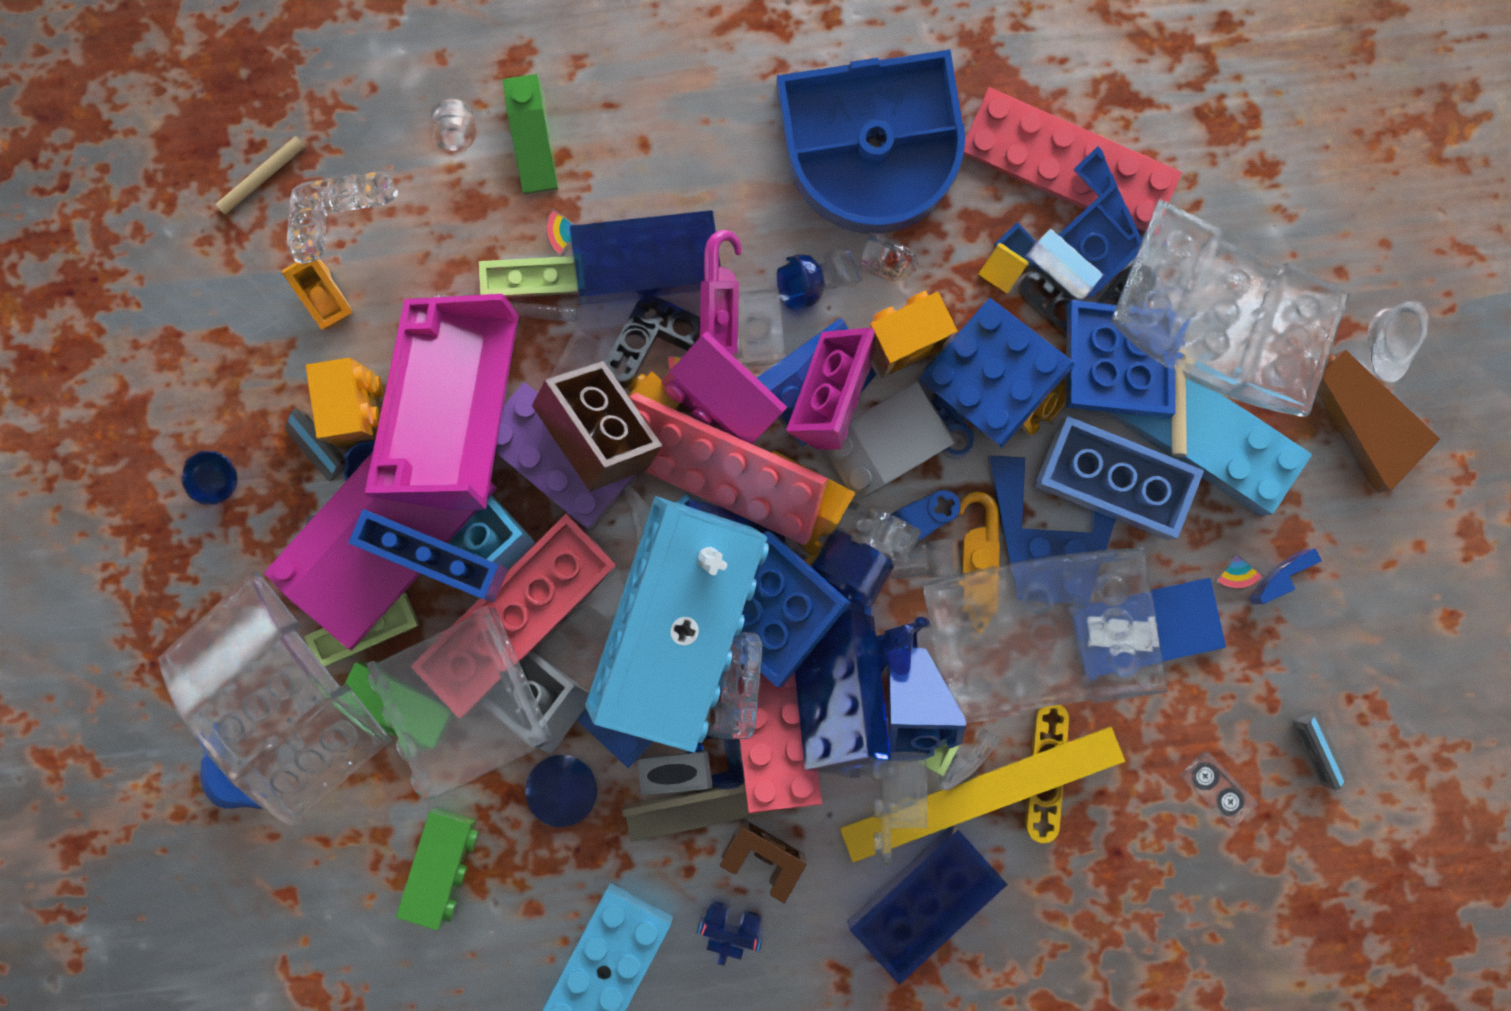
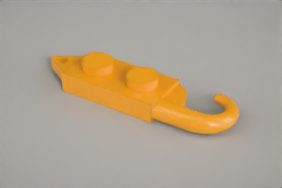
M977 491L967 494L960 501L959 515H963L965 508L972 502L981 503L986 511L985 527L970 530L965 534L962 541L960 611L965 613L975 634L980 635L992 614L997 613L1000 512L998 504L993 497L987 493ZM977 621L981 623L980 628H976L975 623Z

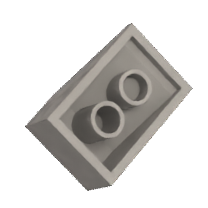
M917 381L852 419L848 427L847 437L841 449L825 451L846 487L855 492L853 498L857 502L956 442L922 385Z
M534 649L481 703L529 745L552 754L584 711L589 691Z

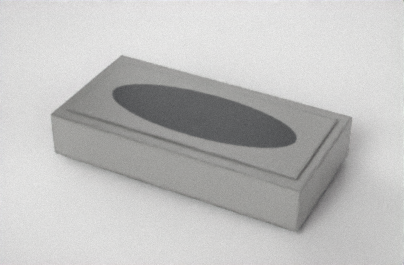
M708 751L637 759L641 795L702 790L713 787Z

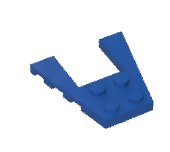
M988 456L1016 600L1090 604L1116 520L1091 510L1090 533L1023 529L1022 516L1026 457Z

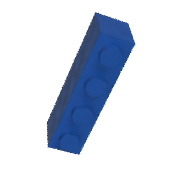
M365 509L362 510L348 542L353 546L493 603L508 571L506 567Z

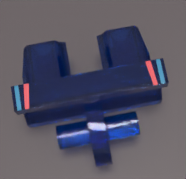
M712 900L705 912V916H700L696 933L723 941L721 943L709 939L706 950L719 953L717 964L724 966L727 956L741 960L744 949L731 946V944L760 952L763 942L762 934H760L762 915L744 910L739 927L726 923L730 906Z

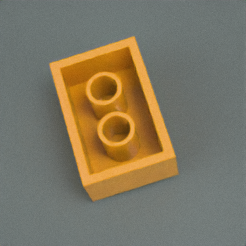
M927 291L920 292L907 299V305L895 311L893 307H889L873 316L874 320L870 323L869 327L875 331L876 351L872 360L882 379L944 350L958 332L938 291L931 295H928Z
M351 357L305 364L316 438L342 448L353 447L357 442L375 441L381 415L379 397H384L381 377L376 376V372Z

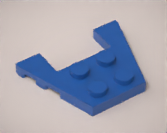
M1098 146L1073 169L1098 198L1058 234L1064 242L1102 274L1093 287L1046 247L1042 248L1018 222L994 244L996 247L999 243L1003 244L1029 262L1028 265L1090 298L1095 296L1146 248L1128 207L1125 205L1114 176L1111 174L1105 156Z

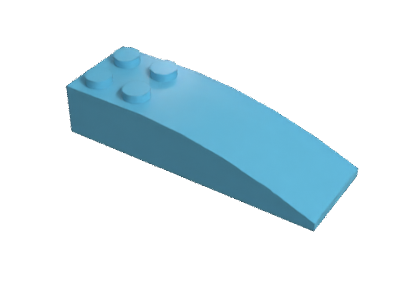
M1186 374L1187 456L1185 457L1172 456L1171 418L1105 412L1170 457L1204 470L1203 479L1258 516L1272 515L1313 455L1250 412Z

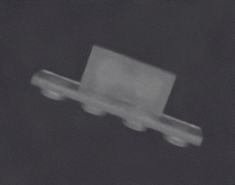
M879 713V723H872L873 745H879V759H873V780L880 781V796H874L873 800L874 818H881V832H874L875 855L881 854L883 864L891 865V828H928L926 753L889 752V718L886 713Z

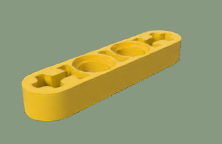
M1045 702L1036 709L1030 756L1039 753L1041 747L1046 744H1052L1056 747L1067 743L1069 714L1062 705L1054 702ZM1051 708H1054V713L1061 718L1060 722H1054L1052 734H1060L1059 741L1049 737L1040 738L1041 732L1048 734L1049 724L1043 721L1042 717L1043 714H1049ZM1064 785L1056 787L1054 795L1048 800H1041L1037 795L1027 798L1025 830L1038 843H1049L1058 836ZM1034 804L1042 807H1053V812L1045 810V821L1051 824V828L1044 830L1041 836H1039V831L1033 828V824L1039 823L1041 820V811L1039 809L1034 810Z

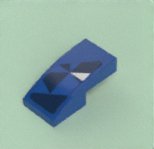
M1303 549L1272 569L1249 597L1251 603L1265 604L1296 590L1290 576L1322 562L1317 549Z

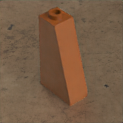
M1346 349L1336 354L1329 352L1316 363L1314 368L1317 372L1309 380L1373 489L1378 493L1392 491L1440 438Z

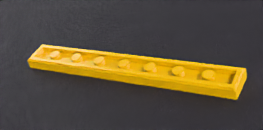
M1110 726L962 781L950 789L946 787L840 827V831L851 860L854 863L1126 761L1114 731Z

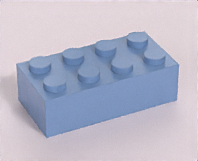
M1066 416L1059 421L1034 487L1165 540H1172L1179 537L1204 470Z

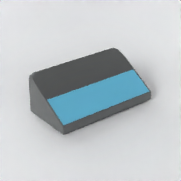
M299 409L292 410L285 426L286 432L328 481H332L345 470L344 456L333 444L316 438L314 421L306 412Z
M1312 712L1294 720V726L1321 785L1333 790L1341 789L1347 774L1320 714Z

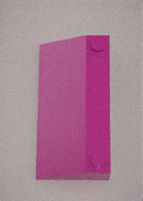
M503 294L404 299L365 488L367 496L448 510L486 509L519 315Z
M373 452L264 572L286 597L351 651L421 574L348 543L362 510H368L445 543H449L478 511L448 510L367 496L365 488ZM491 482L489 486L487 499L497 489V487L494 486Z

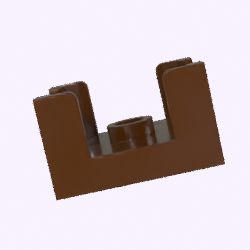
M741 819L721 854L723 859L720 867L732 874H737L750 850L754 851V855L758 859L769 865L774 863L777 865L769 879V883L773 886L770 890V895L785 904L807 865L805 853L752 822Z

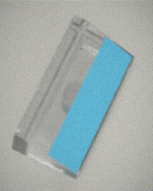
M1051 228L1026 254L1030 260L1077 301H1082L1104 275Z

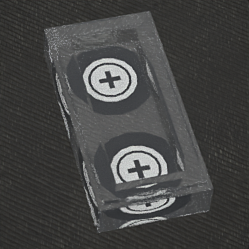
M1208 751L1202 752L1179 775L1233 829L1259 804Z

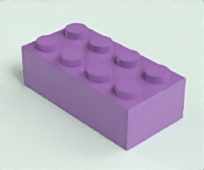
M523 382L503 406L495 452L587 530L593 531L637 479V476L633 475L589 492L533 409L532 404L538 393L527 383Z

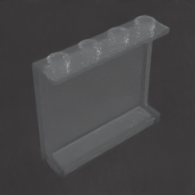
M483 606L473 611L474 616L385 660L367 663L370 674L367 676L368 682L372 690L379 694L385 706L382 708L383 717L388 726L393 727L399 739L396 742L397 750L404 761H408L413 775H411L413 788L418 795L423 796L424 800L436 799L554 742L495 608Z

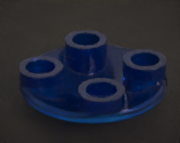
M569 755L550 756L539 762L530 772L525 786L526 801L534 816L543 823L554 827L572 826L582 821L591 812L597 797L596 780L590 766L578 758Z

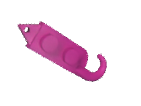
M720 230L710 236L704 251V281H701L700 337L707 331L731 354H737L739 281L736 280V275L731 270L719 267V247L723 241H729L733 245L736 255L742 253L739 238L733 232Z

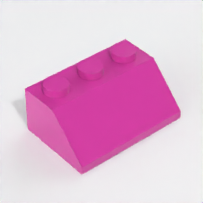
M869 327L821 333L802 385L801 393L798 396L786 430L788 433L817 450L841 449L847 437L850 421L859 403V396L866 376L870 372L871 362L876 351L875 331Z
M707 331L676 363L661 382L669 397L678 403L684 404L692 412L694 419L750 444H753L787 408L784 403Z

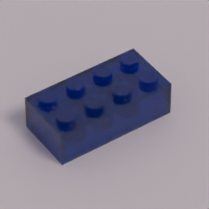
M713 210L569 226V240L578 305L638 299L651 295L664 296L701 291V281H704V251L706 243L710 236L716 232Z
M853 610L844 611L795 671L805 770L833 773L891 761L874 616Z
M954 825L948 827L847 920L848 927L900 985L1008 884Z

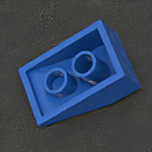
M842 318L836 320L757 377L764 386L787 406L785 411L778 417L786 430L798 396L801 393V388L821 333L849 330ZM872 366L866 376L861 392L877 375ZM788 433L802 448L807 445L804 441Z

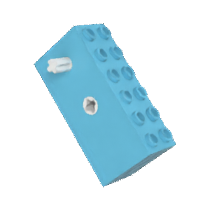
M657 496L654 497L585 704V708L594 725L695 753L698 742L702 743L708 731V721L705 720L710 707L714 708L719 699L720 686H718L721 673L728 670L732 660V651L729 650L734 636H739L743 628L744 615H742L745 602L752 599L757 582L756 579H753L758 564L762 565L768 554L767 536L750 526Z

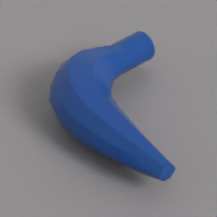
M216 722L209 735L201 760L200 780L203 792L215 806L224 809L240 807L263 809L265 795L240 790L229 779L225 766V722Z

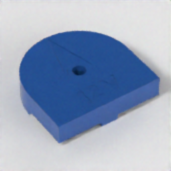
M951 49L879 60V58L851 61L849 65L777 75L776 88L790 172L801 196L822 218L849 231L863 234H883L899 231L919 222L942 202L960 169L965 148V128L962 123ZM874 138L878 142H882L880 147L877 148L873 147L872 144H868L870 139Z

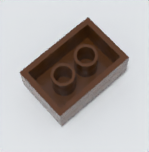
M604 361L546 379L532 404L533 409L589 492L646 471L663 446Z

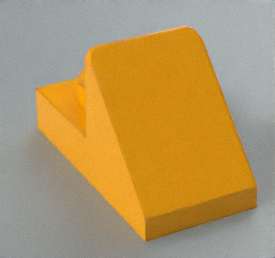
M314 253L282 270L283 276L321 330L353 313L351 306L332 280L329 268Z

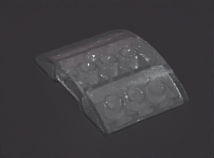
M1159 199L1151 215L1111 322L1131 343L1145 354L1192 382L1227 397L1261 408L1303 417L1310 415L1350 293L1288 262L1279 268L1221 239L1223 230Z
M1144 548L1100 550L1031 559L971 571L923 585L938 671L963 713L966 723L1021 715L1020 711L1061 704L1093 700V703H1101L1167 692Z
M255 570L159 656L158 660L163 679L175 707L206 754L250 799L288 825H292L392 740L349 685L345 684L340 687L296 632L302 626L261 574Z

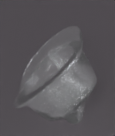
M1405 300L1394 308H1385L1379 311L1372 318L1368 326L1367 335L1373 371L1379 379L1385 382H1395L1403 377L1428 331V312L1423 304L1415 300Z

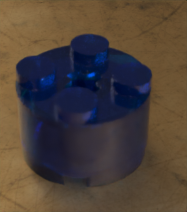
M833 530L827 537L811 568L849 602L852 603L854 600L858 604L870 609L892 572L893 562L872 546L864 542L860 544L852 541L853 536L839 530Z

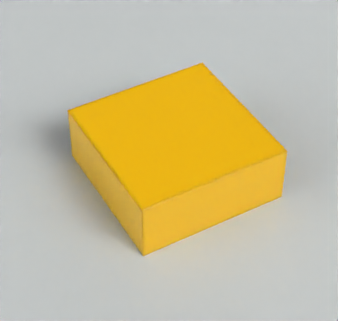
M999 243L978 274L1008 294L1029 262Z

